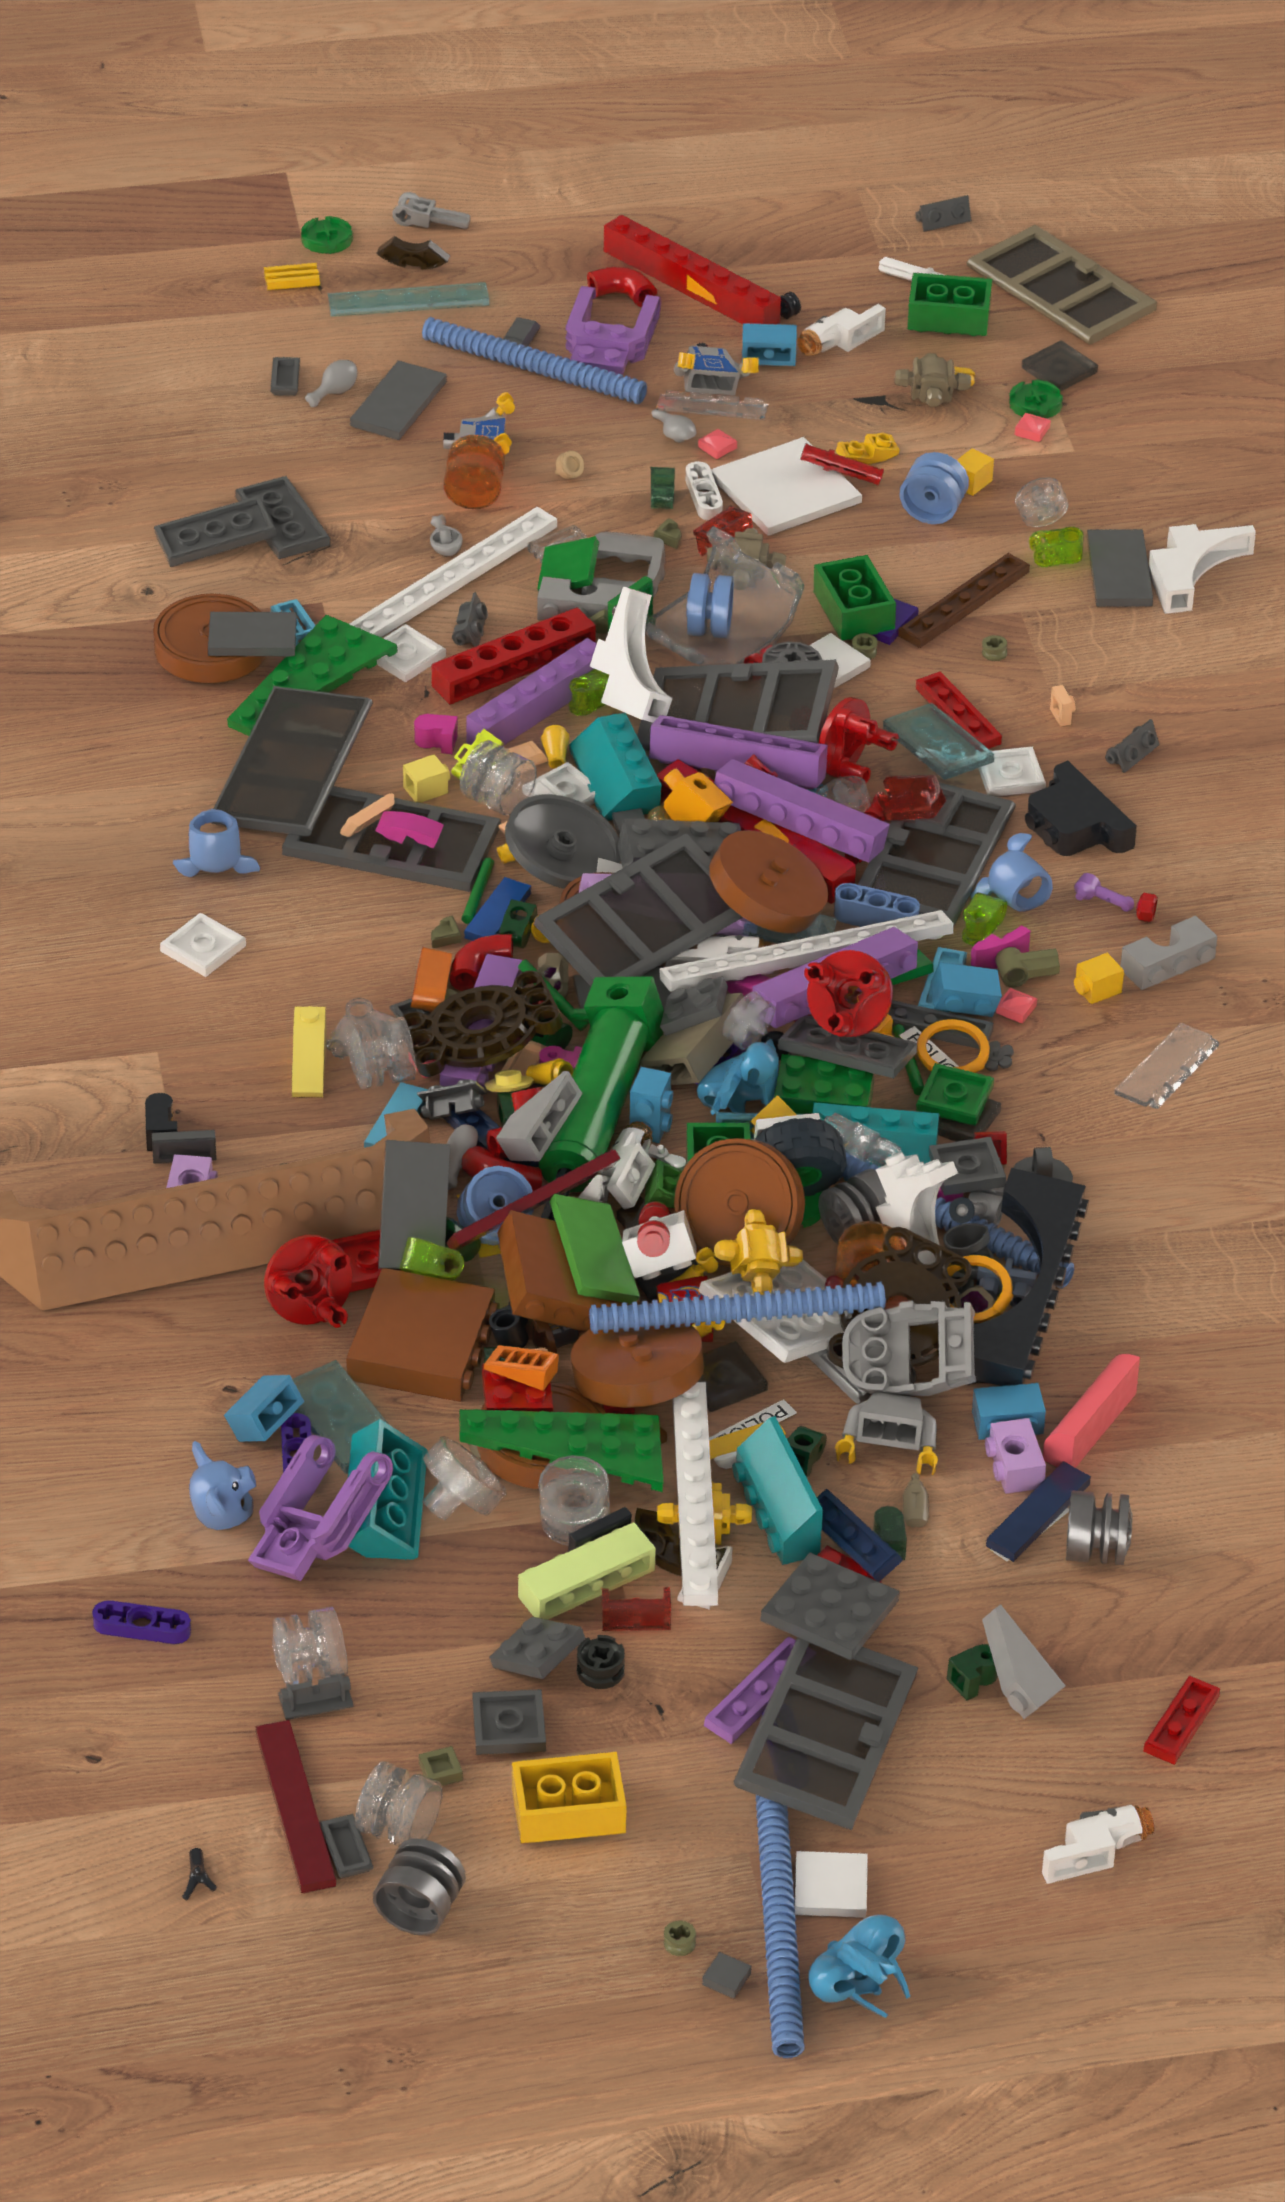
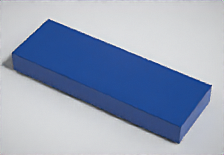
M504 877L464 930V938L473 941L483 936L499 934L503 917L511 899L525 902L531 895V885Z

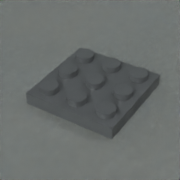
M809 1553L761 1610L760 1621L852 1660L898 1603L900 1591Z

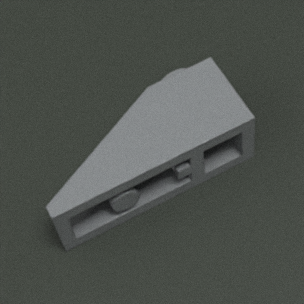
M569 1071L562 1072L515 1111L501 1129L496 1139L510 1161H540L582 1095L581 1090Z
M1000 1604L985 1616L982 1621L1001 1690L1007 1697L1011 1708L1025 1719L1062 1690L1065 1684Z

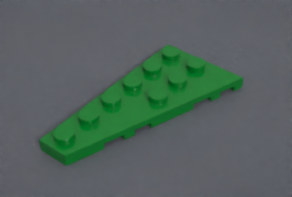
M326 614L295 647V656H286L227 718L228 727L249 736L274 686L329 693L353 679V674L364 667L369 670L377 665V660L383 656L388 655L391 657L398 653L397 644ZM282 704L272 725L279 722L280 716L293 709L296 712L304 706Z
M459 1410V1442L495 1451L508 1448L520 1451V1457L532 1460L533 1455L550 1459L549 1464L599 1477L607 1473L622 1477L621 1482L634 1485L635 1481L651 1484V1490L663 1492L664 1482L659 1415Z

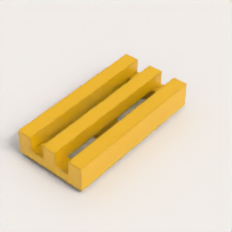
M316 263L264 267L267 290L320 285Z

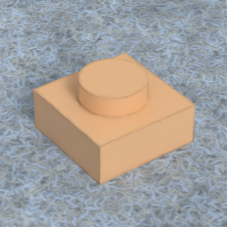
M1063 685L1054 686L1051 691L1050 710L1060 727L1071 725L1072 712H1075L1076 708L1074 698L1067 693Z

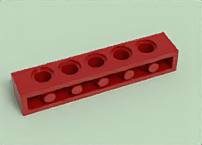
M576 607L431 664L432 687L449 705L535 672L586 638L596 643V625Z

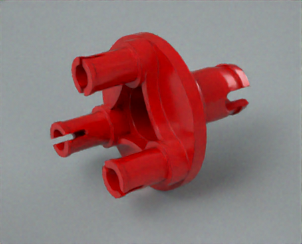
M848 697L840 701L826 717L818 743L828 745L826 775L841 780L846 778L864 786L870 779L871 769L856 763L865 745L874 744L888 751H893L898 741L892 740V738L897 740L899 736L897 733L879 728L875 720H870L869 708L861 699ZM802 708L801 711L796 710L790 723L791 731L807 730L812 710L808 708Z
M844 950L831 954L819 963H809L810 969L805 968L804 975L809 981L807 988L808 1006L815 1021L826 1031L841 1037L863 1036L876 1029L888 1015L893 999L892 982L885 967L873 956L860 951ZM857 988H860V990L862 991V994L859 996L858 994L860 993V991Z
M303 1235L283 1244L270 1259L264 1278L265 1294L274 1311L284 1319L301 1325L328 1322L331 1326L340 1328L341 1325L338 1321L343 1323V1325L346 1324L348 1313L342 1308V1305L346 1301L352 1285V1267L349 1256L335 1242L319 1235Z

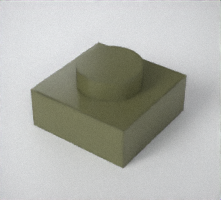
M452 1746L419 1754V1765L429 1789L463 1781V1771Z

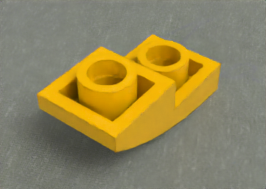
M866 433L864 442L838 441L836 452L838 455L869 465L899 455L900 449L891 434Z

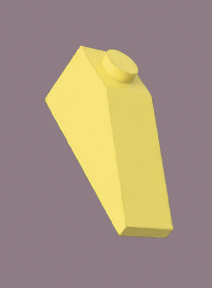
M307 1006L295 1007L292 1097H323L326 1007Z

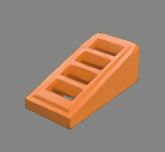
M498 1345L484 1363V1369L544 1391L558 1371L559 1354L549 1351ZM501 1357L505 1359L504 1361H498Z

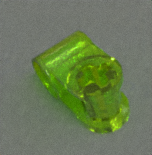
M1077 527L1040 530L1029 537L1028 543L1030 549L1034 551V562L1040 567L1075 564L1083 558V531Z
M594 668L589 673L572 679L569 683V689L572 692L569 711L575 715L583 716L605 706L606 704L601 703L610 675Z
M977 892L963 912V919L966 924L962 932V940L974 946L978 941H982L993 934L1005 918L1007 901Z
M408 1237L399 1269L404 1272L454 1281L460 1276L464 1268V1259L454 1249L435 1245L423 1239ZM447 1258L453 1259V1265L457 1267L452 1268L450 1273L445 1272V1266L440 1264V1262L445 1263Z

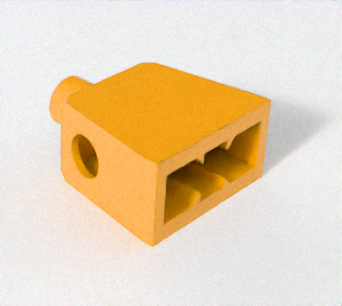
M676 768L664 777V781L672 790L664 801V808L674 821L718 822L733 803L726 794L701 772L685 778Z

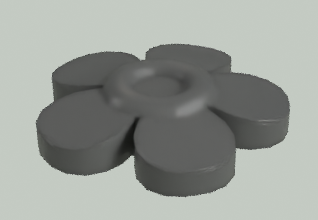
M998 1041L990 1042V1053L985 1068L989 1071H996L998 1065L1003 1069L1012 1065L1011 1056L1014 1054L1013 1047L1010 1045L1001 1047Z

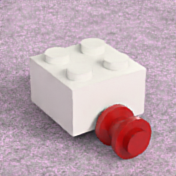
M650 1202L640 1211L639 1225L623 1230L622 1244L634 1279L641 1276L643 1280L652 1279L661 1275L660 1270L672 1266L674 1270H679L692 1264L691 1260L696 1259L697 1246L685 1210L671 1214L665 1204Z

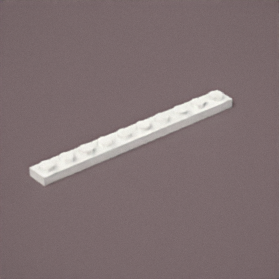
M539 507L532 509L349 624L382 638L557 528V518Z
M942 910L659 968L660 980L670 992L680 988L686 990L697 986L699 982L707 978L716 979L723 976L725 981H738L745 979L747 976L757 974L768 975L776 970L786 968L795 969L891 927H896L916 941L939 939L944 935L953 934V922Z
M697 1382L691 1389L673 1398L683 1606H718L706 1382Z

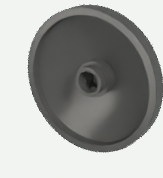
M554 794L528 797L514 807L506 823L505 838L514 858L526 871L550 885L565 889L571 881L582 876L583 873H597L598 857L620 864L621 859L617 847L619 837L614 828L596 810L575 799Z

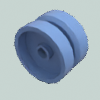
M938 452L925 453L916 458L910 468L907 477L900 487L899 498L903 508L913 518L932 525L942 524L952 519L968 490L969 478L965 468L958 460L951 456Z
M693 573L686 609L687 634L689 636L703 637L707 630L708 619H711L710 631L714 638L728 639L733 608V576L718 575L714 582L713 592H711V580L708 574Z
M493 1166L483 1169L471 1179L458 1198L456 1213L460 1225L465 1228L533 1192L531 1185L522 1174L512 1168ZM534 1210L526 1214L532 1215ZM500 1228L479 1238L481 1243L488 1245L499 1244L497 1232Z

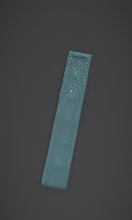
M482 282L329 293L328 305L330 316L335 317L489 306V295L486 283Z

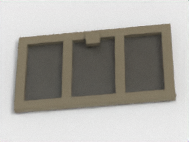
M1033 225L976 254L967 261L968 267L985 278L992 279L993 283L1089 345L1156 311L1157 301L1037 225Z

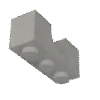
M543 577L537 597V620H545L576 607L590 618L603 609L608 611V602L620 594L623 587L627 586L599 583L594 593L579 595L571 591L570 579Z
M1193 916L1171 926L1169 946L1157 945L1148 937H1144L1122 947L1121 967L1124 970V974L1141 990H1144L1215 959L1217 935L1197 916Z

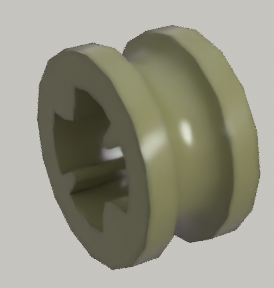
M859 634L853 638L852 646L854 649L869 659L876 657L878 641L874 636Z
M991 635L983 639L982 655L984 658L991 661H1000L1006 658L1007 640L1004 637Z
M681 1920L669 1923L664 1929V1948L667 1952L675 1956L690 1954L696 1946L694 1926ZM681 1935L686 1936V1937H681L679 1940H675V1939H674V1938L678 1939Z

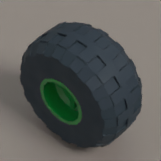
M788 1119L764 1129L755 1138V1140L775 1147L789 1159L801 1179L804 1196L815 1195L835 1185L847 1166L845 1147L840 1132L830 1123L828 1124L821 1119Z

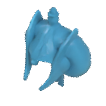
M769 1039L766 1043H752L744 1053L714 1066L697 1086V1096L703 1105L711 1109L712 1115L716 1114L720 1109H726L727 1106L732 1112L745 1113L746 1101L761 1100V1103L766 1106L774 1098L779 1072V1056L772 1039Z
M884 1914L872 1915L856 1924L839 1942L831 1941L828 1944V1950L817 1957L810 1966L809 1985L813 1993L823 2002L836 2003L850 1998L866 2009L886 2018L888 2016L887 2013L859 1995L868 1993L880 1995L882 1989L879 1985L888 1979L887 1975L893 1974L900 1984L907 1999L911 1997L904 1975L895 1959L902 1952L905 1945L906 1936L902 1925L893 1917Z

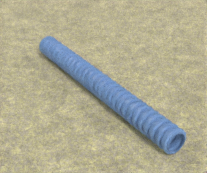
M429 317L422 328L424 340H431L433 343L438 342L440 345L453 347L456 350L460 349L463 352L468 351L470 354L475 353L476 356H483L486 359L490 358L493 361L498 360L499 363L505 362L506 365H513L516 368L520 367L522 370L528 369L532 373L535 371L536 374H543L546 377L550 376L552 379L558 378L559 381H566L569 384L573 383L575 386L580 385L585 389L588 387L589 390H596L598 393L603 392L605 395L611 394L612 397H619L622 400L626 399L628 402L634 401L638 405L644 400L647 393L645 381H638L636 378L631 379L629 376L623 377L619 373L616 375L612 371L608 373L606 369L593 368L592 365H585L582 362L578 363L576 360L570 361L566 357L563 359L562 356H555L553 353L540 352L539 349H532L529 346L525 347L523 344L518 345L516 342L510 343L509 340H502L499 337L495 338L493 335L488 336L486 333L480 334L479 331H473L469 328L465 329L463 326L458 327L456 324L443 322L440 319L435 320V318Z
M847 1151L845 1152L847 1166L840 1178L843 1177L847 1182L850 1177L868 1169L876 1170L878 1166L875 1164L870 1165L869 1161L862 1160L857 1155L853 1157V1153ZM940 1197L936 1198L935 1204L936 1226L940 1229L945 1227L947 1232L957 1225L965 1224L955 1222L951 1218L949 1207L952 1202L946 1203V1200ZM978 1215L967 1222L982 1224L988 1227L990 1241L987 1248L993 1254L996 1253L998 1258H1005V1261H1007V1258H1014V1266H1022V1269L1025 1271L1030 1270V1272H1035L1037 1275L1040 1273L1037 1254L1030 1241H1023L1020 1236L1014 1237L1012 1232H1005V1229L1002 1227L997 1229L996 1224H988L986 1219L980 1220ZM1072 1262L1070 1264L1064 1263L1063 1265L1067 1269L1063 1286H1057L1060 1289L1068 1285L1074 1274L1075 1269Z
M876 1282L875 1286H872L871 1283H866V1286L863 1287L861 1284H856V1287L848 1284L845 1288H841V1285H836L835 1289H831V1286H826L825 1290L815 1287L813 1291L810 1288H805V1291H801L798 1288L795 1289V1292L785 1289L784 1293H780V1290H775L774 1294H770V1291H765L764 1295L754 1292V1295L751 1296L749 1293L739 1296V1293H736L734 1297L724 1294L723 1298L714 1295L713 1299L703 1296L701 1300L698 1297L688 1300L686 1297L683 1298V1301H678L677 1298H674L672 1302L663 1299L662 1303L652 1300V1304L642 1301V1304L637 1305V1302H632V1305H627L624 1302L621 1306L612 1303L611 1307L601 1304V1308L591 1305L589 1318L591 1331H593V1334H598L599 1330H603V1333H608L611 1329H613V1332H619V1329L627 1332L629 1328L639 1331V1327L649 1330L650 1326H654V1329H659L661 1325H664L665 1328H670V1325L673 1324L675 1327H680V1324H685V1327H689L690 1323L700 1326L701 1322L710 1325L711 1321L721 1324L723 1320L726 1323H731V1320H736L738 1323L741 1322V1319H746L747 1322H750L752 1318H756L757 1321H761L762 1317L772 1320V1316L782 1319L784 1315L787 1318H792V1315H797L800 1318L803 1314L812 1317L813 1313L822 1316L823 1312L833 1315L834 1311H837L838 1314H843V1311L846 1310L848 1313H853L854 1310L862 1313L864 1309L872 1310L882 1307L884 1310L886 1298L884 1285L881 1282Z
M756 1795L772 2051L778 2057L793 2058L802 2054L805 2044L800 1996L794 1889L791 1871L788 1806Z

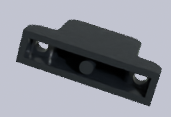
M1069 761L1054 767L1053 780L1049 781V787L1032 793L1028 798V810L1025 814L1027 826L1059 855L1071 856L1098 844L1104 845L1114 853H1124L1135 848L1137 825Z

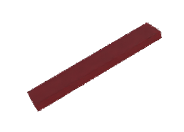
M612 1149L454 1233L448 1240L447 1245L453 1253L500 1228L511 1210L526 1214L549 1202L554 1194L562 1195L594 1178L597 1174L599 1175L609 1170L621 1158L616 1150Z
M290 1720L255 1726L256 1737L301 1894L336 1887L335 1874Z

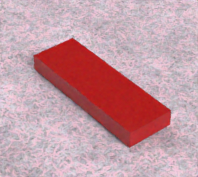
M1189 1675L1144 1743L1143 1752L1175 1765L1218 1700L1221 1688Z

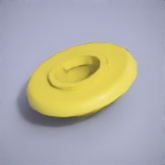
M503 1070L495 1073V1079L487 1081L484 1086L491 1092H513L530 1087L534 1079L529 1076H522L520 1070Z

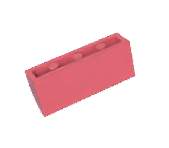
M1121 1354L1110 1361L1045 1440L1043 1445V1458L1045 1462L1055 1467H1058L1063 1461L1075 1468L1136 1395L1140 1357L1131 1354Z

